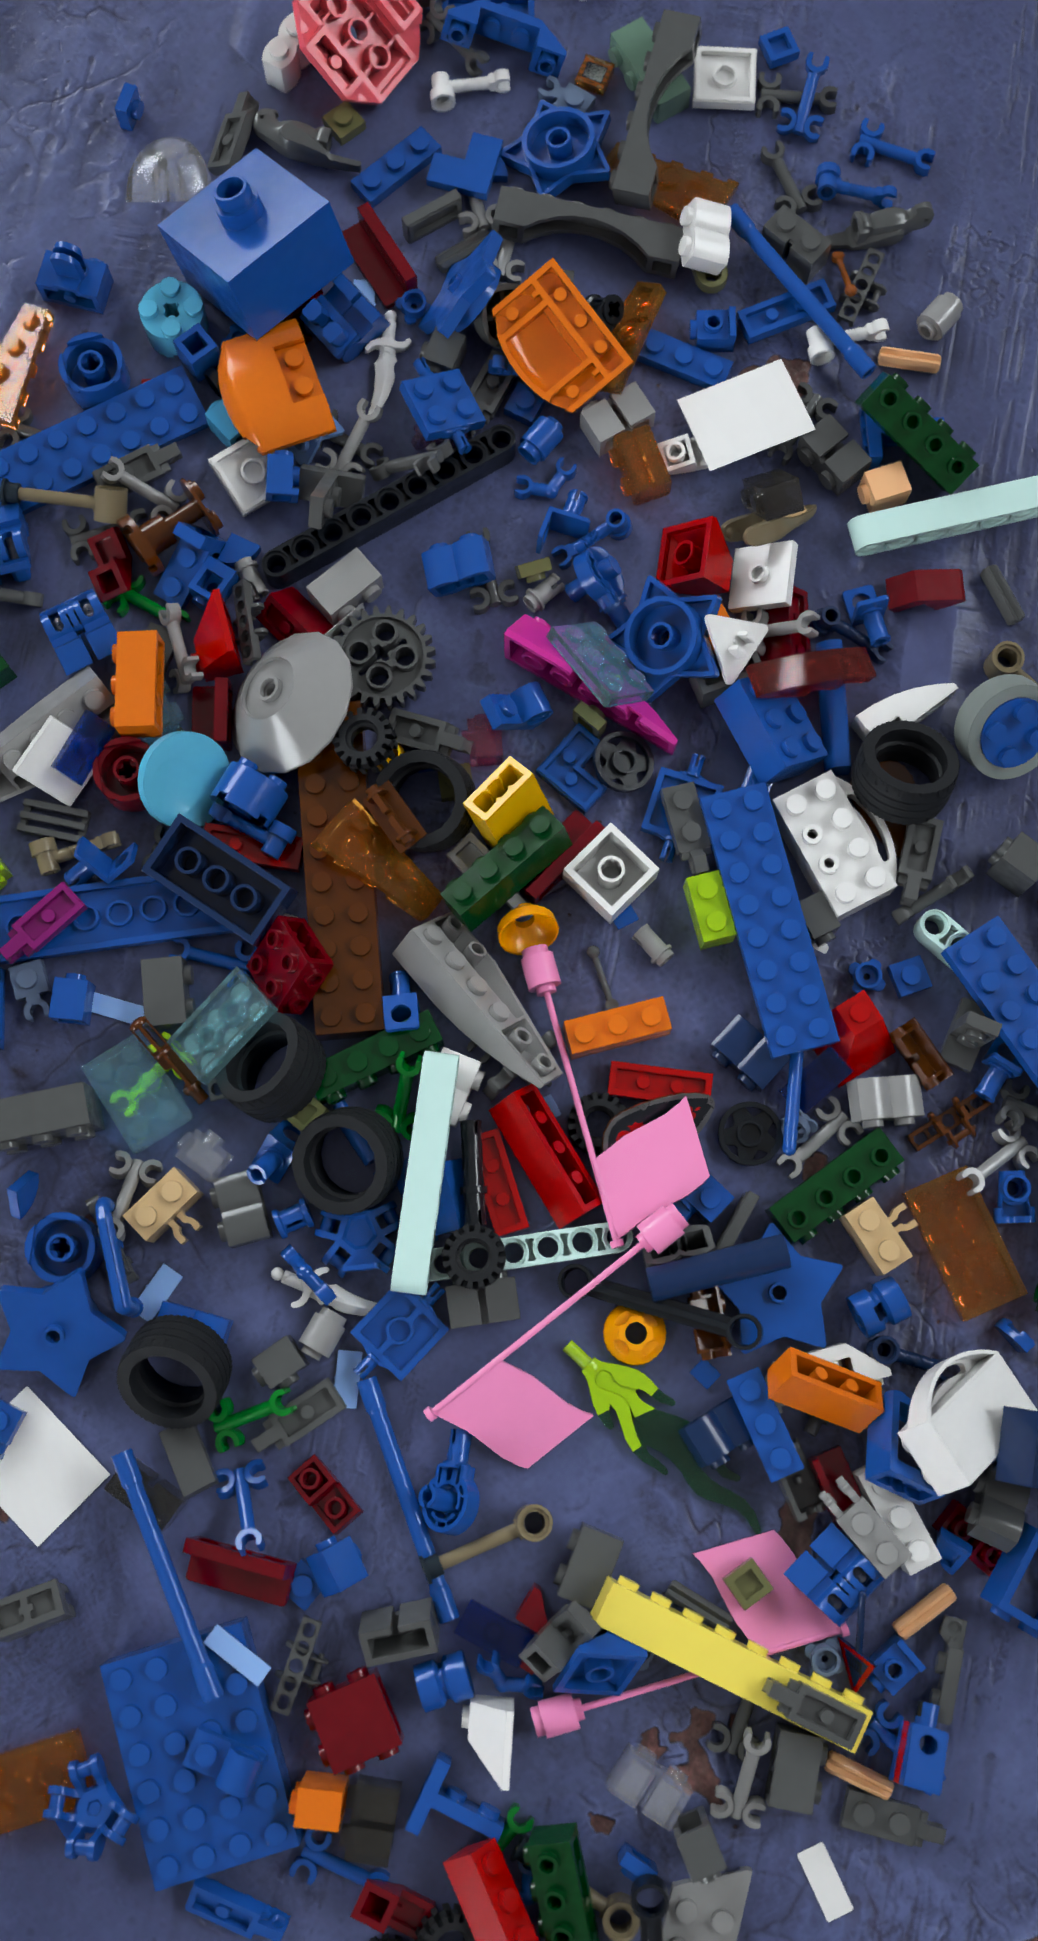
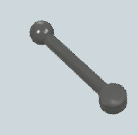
M590 946L587 949V955L592 958L606 998L605 1009L617 1008L619 1006L618 1002L612 998L598 957L600 950L597 946Z

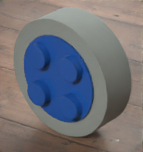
M1004 674L993 677L975 688L959 709L954 726V738L957 749L962 757L982 774L994 779H1012L1022 776L1038 766V685L1027 677L1017 674Z

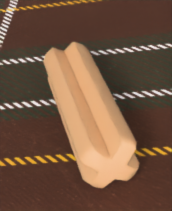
M883 346L879 350L878 365L936 374L940 369L941 356L934 353Z
M942 1583L892 1623L893 1629L901 1639L907 1640L957 1600L956 1594L949 1585Z
M834 1750L828 1752L827 1762L824 1767L826 1772L883 1800H889L894 1789V1783L888 1780V1777Z

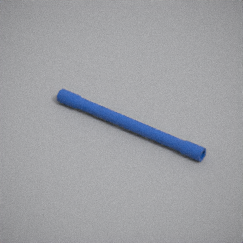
M737 203L730 206L732 229L740 238L747 242L843 354L844 359L862 380L868 378L876 370L877 365L850 338L757 230L754 222Z
M373 1376L356 1384L365 1410L372 1421L418 1557L422 1556L424 1559L435 1554L436 1551L393 1431L377 1376ZM444 1574L432 1579V1584H428L429 1594L432 1597L439 1623H447L460 1617Z
M132 1448L112 1456L111 1459L120 1483L127 1493L191 1663L192 1674L203 1703H207L224 1695V1691L213 1662L209 1659L155 1517Z

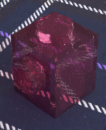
M485 713L477 714L474 718L467 719L468 730H461L462 737L474 742L470 752V766L501 765L503 763L501 730L492 729Z

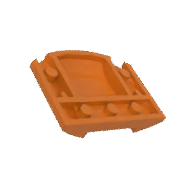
M553 257L492 308L493 318L496 317L499 343L517 375L543 400L566 409L565 411L572 414L634 363Z
M296 318L278 323L258 340H255L249 334H245L222 342L218 364V381L224 406L239 434L244 440L248 439L257 445L258 453L264 456L268 453L270 454L274 451L318 438L319 436L337 432L326 396L323 393Z

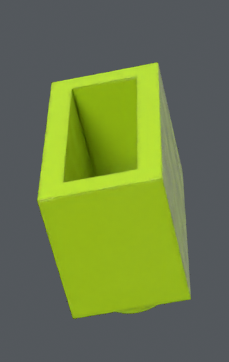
M719 870L687 877L683 889L700 950L733 942L737 932Z

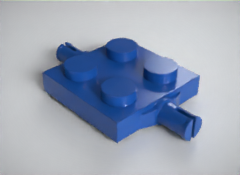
M421 357V360L420 358L416 359L413 362V366L420 377L402 381L399 390L425 441L449 438L454 441L460 455L468 453L472 447L465 434L469 431L483 428L486 419L459 368L434 373L431 372L424 357Z
M692 754L687 771H674L660 767L640 831L658 836L665 841L659 856V860L663 862L667 850L670 851L666 863L673 862L675 848L660 790L694 781L699 799L723 792L724 786L709 782L700 775L706 760L702 755H700L698 765L695 767L698 754Z
M436 1281L427 1291V1295L422 1297L416 1294L394 1292L390 1289L350 1331L363 1345L368 1354L353 1369L358 1374L368 1365L359 1375L361 1379L364 1380L379 1365L391 1371L402 1381L449 1330L436 1316L432 1308L436 1301L446 1293L441 1287L431 1297L440 1287Z

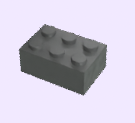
M85 1082L0 1099V1152L7 1151V1155L25 1153L28 1151L27 1146L41 1144V1148L58 1146L62 1144L61 1139L75 1137V1141L96 1137L95 1132L105 1130L99 1092Z

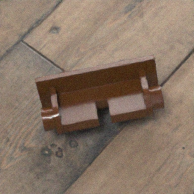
M389 780L379 787L377 784H374L365 791L368 796L362 802L400 854H403L428 834Z
M915 1017L889 1034L891 1042L895 1044L914 1074L919 1076L920 1084L926 1091L934 1088L954 1074Z
M718 1286L689 1293L690 1297L687 1298L688 1304L724 1314L726 1309L723 1294L719 1292ZM693 1329L697 1354H701L702 1361L715 1359L716 1357L732 1356V1345L726 1337Z

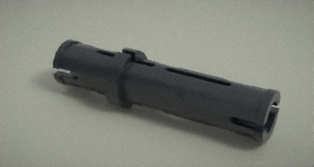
M463 1120L459 1122L463 1187H460V1195H463L464 1226L468 1224L484 1226L487 1225L485 1194L488 1193V1188L484 1186L482 1120Z

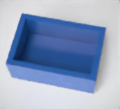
M781 669L738 679L714 700L759 783L765 782L768 785L802 775L829 755L822 744L820 736L816 733L807 717L804 707L800 704L791 688L789 680Z

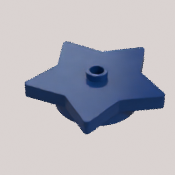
M540 100L534 118L527 124L522 136L504 147L500 157L505 165L531 176L537 194H550L556 197L573 183L609 181L611 176L610 167L600 147L611 123L610 111L601 110L583 113L576 108L556 107L545 100Z
M492 230L468 257L450 266L439 295L418 324V328L427 335L434 332L437 326V330L446 338H449L453 331L460 332L472 323L489 302L501 277V270L493 263L503 237L495 230Z
M651 575L647 576L639 606L632 612L626 623L605 639L607 644L626 656L635 665L641 695L645 701L653 702L680 678H718L720 676L704 620L707 614L717 615L722 603L720 596L713 594L679 597L657 578Z
M770 1223L760 1239L782 1233L774 1223ZM785 1238L790 1255L791 1268L718 1286L719 1290L738 1309V1314L753 1315L759 1319L763 1326L764 1335L761 1343L753 1349L740 1350L741 1353L747 1354L781 1337L825 1348L826 1336L821 1302L843 1268L842 1265L800 1256ZM776 1286H782L785 1289V1297L782 1300H777L773 1296V1289ZM749 1319L739 1320L741 1345L752 1344L758 1337L757 1327Z
M81 1267L56 1283L41 1288L2 1285L0 1287V1303L10 1328V1334L0 1354V1370L40 1371L70 1396L75 1397L89 1360L124 1342L128 1332L123 1327L99 1311L96 1303L91 1298L86 1276Z

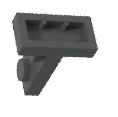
M302 464L300 467L298 499L310 501L308 527L321 529L327 519H332L334 507L347 508L363 499L366 475Z
M963 997L960 999L939 1053L949 1066L965 1073H970L980 1048L998 1037L1003 1024L987 1018L975 1001Z

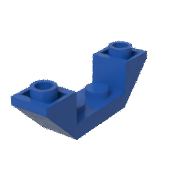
M477 0L448 9L440 35L441 40L469 49L474 33L530 52L529 71L546 77L548 75L554 76L558 79L567 51L541 19L488 0Z

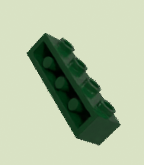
M882 372L855 403L943 491L950 495L953 494L979 466L973 459L976 455L975 451L963 440L958 444L950 436L954 430L943 419L939 418L936 422L928 414L932 408L920 396L917 395L913 398L906 391L909 385L900 375L895 372L891 376L888 373Z
M544 806L540 807L536 812L528 814L521 825L510 834L501 837L493 849L486 855L478 857L472 863L471 868L459 878H455L447 884L445 890L440 895L449 910L472 932L573 845L565 826Z
M427 1009L419 1013L420 1027L418 1029L390 1033L384 1030L326 1058L324 1079L319 1090L316 1092L318 1101L322 1105L327 1102L329 1105L336 1104L348 1097L346 1093L358 1087L360 1090H364L378 1083L377 1078L389 1072L391 1075L398 1074L399 1072L395 1064L401 1051L406 1052L404 1057L406 1064L416 1060L419 1055L424 1056V1051L440 1052L439 1048L445 1046L444 1041L429 1010Z
M877 1127L767 1208L765 1212L790 1244L799 1241L803 1245L818 1234L815 1227L824 1220L831 1224L846 1212L842 1207L852 1199L858 1204L873 1193L870 1186L881 1179L883 1183H886L900 1172L897 1166L905 1160L881 1128Z
M577 1823L533 1826L528 1842L524 1843L523 1853L525 1865L531 1867L533 1876L531 1880L532 1900L539 1905L538 1930L540 1937L545 1938L546 1941H600Z

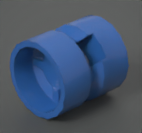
M891 1276L872 1284L870 1292L862 1289L846 1297L850 1313L858 1328L867 1339L886 1330V1323L888 1322L896 1325L912 1317L910 1306L903 1291ZM876 1306L879 1309V1311L875 1312L874 1307Z
M462 1649L443 1655L440 1663L430 1659L413 1665L415 1682L425 1713L445 1707L448 1699H451L454 1703H459L475 1698L470 1671Z

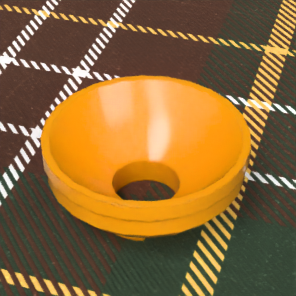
M521 903L510 910L500 920L497 927L500 946L508 953L514 955H522L521 952L524 949L534 945L547 944L549 947L556 940L559 933V926L554 914L549 909L532 903ZM527 915H533V916H532L529 920H527V921H523V922L516 921V919H518V918H520V917L527 916Z
M618 1305L609 1313L603 1327L604 1343L610 1354L622 1363L628 1365L648 1363L659 1355L666 1342L667 1333L663 1318ZM633 1322L641 1323L646 1329V1338L639 1344L630 1343L625 1336L627 1326Z

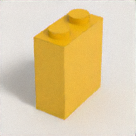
M511 756L463 802L484 841L491 848L497 845L501 837L510 834L521 825L528 814L536 812L540 807L544 806L554 815L534 774Z

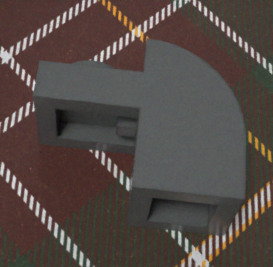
M574 1600L569 1605L566 1603L538 1631L518 1656L545 1683L561 1671L577 1647L591 1640L601 1627L594 1621L590 1612Z

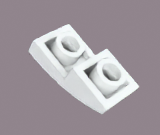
M688 433L657 443L666 475L682 474L708 468L695 438H689Z

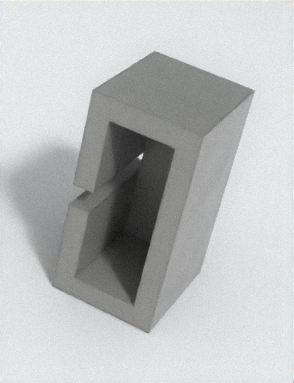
M636 381L627 386H618L610 393L608 400L606 398L601 401L594 400L588 403L580 412L579 427L599 457L654 426L656 412Z
M357 547L306 586L309 599L333 626L346 617L359 604L371 603L376 600L384 588L382 575Z

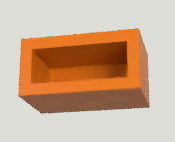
M306 1770L302 1781H296L295 1790L291 1792L289 1814L295 1815L294 1827L339 1832L346 1811L350 1775H334L328 1772Z

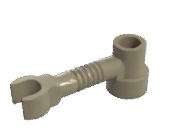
M110 831L89 840L101 851L122 846L119 834L116 831ZM45 837L30 842L28 846L32 858H36L41 876H48L61 871L59 863L75 858L74 852L77 844L58 850L55 838Z

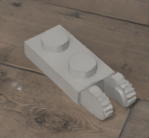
M840 1476L835 1480L837 1486L844 1495H847L853 1501V1504L842 1512L837 1506V1502L829 1493L823 1491L818 1496L837 1517L835 1521L886 1579L912 1556V1553L863 1496L859 1497L848 1482Z

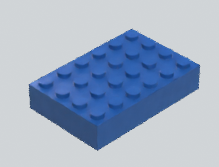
M247 1616L218 1624L257 1655ZM215 1626L199 1630L203 1642ZM181 1637L109 1658L99 1666L135 1812L140 1817L138 1824L155 1892L300 1846L304 1836L303 1828L294 1827L295 1815L289 1814V1803L293 1788L273 1712L270 1710L271 1705L264 1679L257 1687L204 1644L208 1657L215 1667L224 1695L210 1702L203 1703ZM199 1725L267 1754L254 1789L247 1798H239L223 1792L215 1785L216 1779L182 1765Z

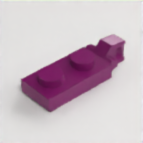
M64 881L61 882L11 925L13 929L7 934L11 939L0 948V954L10 964H13L24 954L28 957L32 956L88 907Z

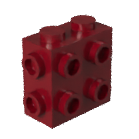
M278 915L246 966L274 1012L302 1015L333 968L334 963L305 918Z
M362 1666L346 1674L348 1680L334 1686L333 1681H328L312 1690L314 1695L310 1696L306 1703L308 1709L304 1710L307 1724L312 1732L317 1730L322 1743L318 1745L319 1755L325 1767L331 1766L334 1775L343 1771L345 1776L354 1774L366 1766L365 1761L378 1756L379 1760L387 1759L400 1751L398 1746L403 1744L405 1736L377 1667L368 1670L366 1666Z

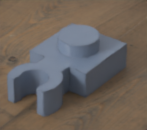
M548 75L546 80V86L552 89V91H545L542 88L538 89V99L545 100L556 107H572L587 113L595 105L596 97L571 82L563 88L560 86L559 80L554 76Z
M40 958L9 967L8 971L16 1000L18 1002L27 1001L23 1010L25 1018L31 1023L35 1022L33 1011L37 1007H42L44 1015L48 1017L50 1004L43 999V995L52 993L44 961Z

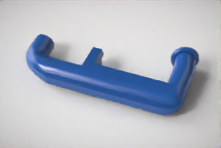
M101 1197L96 1201L95 1213L114 1308L118 1314L135 1318L142 1313L143 1303L139 1298L130 1296L121 1252L124 1244L123 1241L117 1239L112 1217L115 1202L108 1197Z

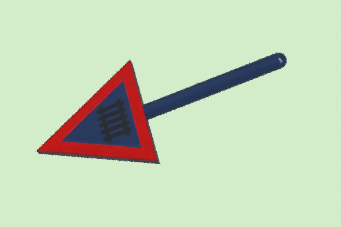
M864 1591L859 1593L856 1647L852 1646L841 1636L838 1637L850 1687L856 1693H859L878 1666L862 1653L866 1593Z

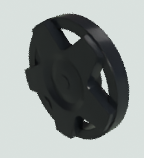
M616 731L605 736L596 746L593 754V766L596 777L606 787L616 792L630 793L640 789L649 781L654 770V757L649 745L640 736L628 731ZM622 738L617 746L608 742L612 739ZM636 744L642 749L644 755L636 753ZM600 757L605 762L603 767H601ZM646 771L643 779L638 783L637 773ZM614 779L619 780V782H620L621 785H619V784L613 782L612 780H614Z
M748 1101L734 1105L723 1115L718 1126V1141L722 1151L729 1159L740 1165L757 1166L767 1162L778 1152L782 1143L783 1134L779 1118L769 1107L758 1102ZM746 1108H756L762 1112L752 1116ZM732 1114L734 1125L724 1129L727 1119ZM773 1123L776 1128V1139L768 1133ZM727 1145L737 1147L738 1157L729 1150ZM757 1151L768 1153L763 1158L753 1160Z

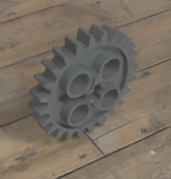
M377 605L373 608V615H368L364 609H361L362 619L357 620L352 615L349 616L351 627L349 628L341 624L339 627L343 637L333 636V639L339 642L350 660L353 681L350 701H355L361 697V706L365 708L371 701L374 704L375 711L379 710L381 703H386L387 709L392 711L393 702L395 701L404 708V698L408 696L411 700L416 701L415 690L426 691V685L422 680L432 681L433 679L432 673L427 670L436 668L435 660L430 658L436 655L435 647L429 646L433 642L431 634L424 635L426 632L424 623L415 627L417 621L414 614L406 620L404 609L402 608L396 615L392 614L390 605L387 606L385 613L381 614ZM383 632L394 634L393 638L388 641L378 639V636ZM402 641L407 642L406 644L399 645V643ZM358 651L368 653L367 657L363 660L357 661L352 658L353 654ZM381 655L382 657H388L389 659L387 661H384L381 658L377 659V657ZM404 656L414 659L408 666L398 663V660ZM367 671L365 675H359L360 672ZM379 675L388 678V681L383 685L372 683V680Z

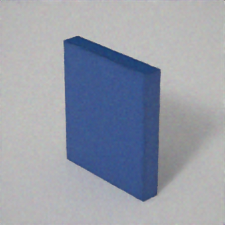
M630 904L613 922L617 929L620 930L639 920Z
M702 1359L689 1372L707 1390L722 1375L707 1360L702 1361Z

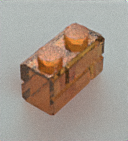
M647 424L632 431L615 435L613 437L612 449L609 450V457L614 469L620 468L623 476L620 478V484L625 497L631 496L633 504L637 506L649 502L651 499L655 500L667 496L671 491L672 480L650 425Z

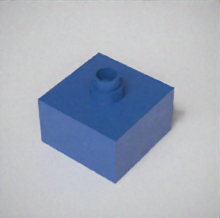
M257 148L157 225L187 283L255 340L260 339L354 263L330 202Z

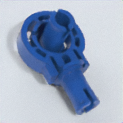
M601 546L590 547L574 558L573 565L577 578L565 585L566 593L573 602H578L588 594L600 607L599 613L603 612L604 615L608 613L618 629L628 621L631 615L624 603L627 601L625 598L628 595L623 590L624 579L621 574V567L605 548Z
M464 1429L450 1430L447 1458L443 1463L437 1464L435 1477L429 1484L421 1488L418 1495V1501L422 1506L423 1517L428 1527L433 1531L451 1536H457L465 1532L472 1525L477 1516L480 1503L479 1490L474 1482L476 1469L468 1464L473 1435ZM438 1511L444 1512L447 1518H445L443 1514L438 1513Z

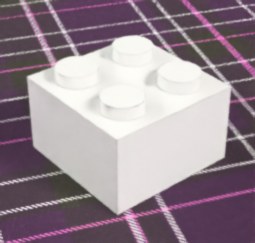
M609 823L563 869L562 878L611 924L657 878L659 868L616 826Z

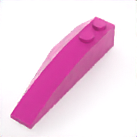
M526 614L504 633L505 658L581 702L582 700L588 706L591 704L597 706L607 718L673 755L678 739L659 715L632 686L608 665L578 645L579 643L574 637L567 633L559 634L550 629L551 626L542 618H532Z

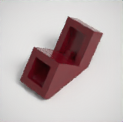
M112 527L87 539L98 564V568L89 571L88 574L100 602L105 603L130 591L132 555L120 527Z
M961 569L912 570L885 579L887 595L890 599L888 609L894 613L922 604L934 610H939L966 601Z
M534 1582L516 1611L515 1619L536 1633L548 1622L541 1586ZM521 1659L520 1668L533 1675L534 1672Z
M367 1878L350 1917L384 1934L387 1926L417 1940V1926L423 1928L421 1919L424 1915L430 1919L432 1914L430 1909L435 1907L436 1901L402 1884Z

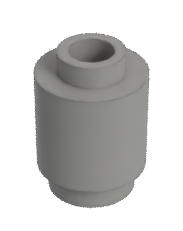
M950 292L938 295L917 317L916 323L919 334L927 340H940L960 319L963 310L961 300Z
M323 1306L319 1313H314L299 1339V1342L304 1344L301 1351L317 1361H320L322 1355L329 1359L346 1330L343 1326L347 1319Z

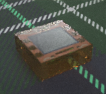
M586 54L575 78V85L589 92L604 96L614 73L615 64Z

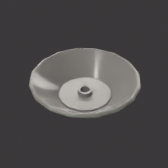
M319 632L296 633L272 645L261 656L262 658L251 666L238 689L232 712L233 743L240 756L255 763L258 766L257 770L262 773H288L311 762L333 740L347 715L353 689L350 660L338 641Z

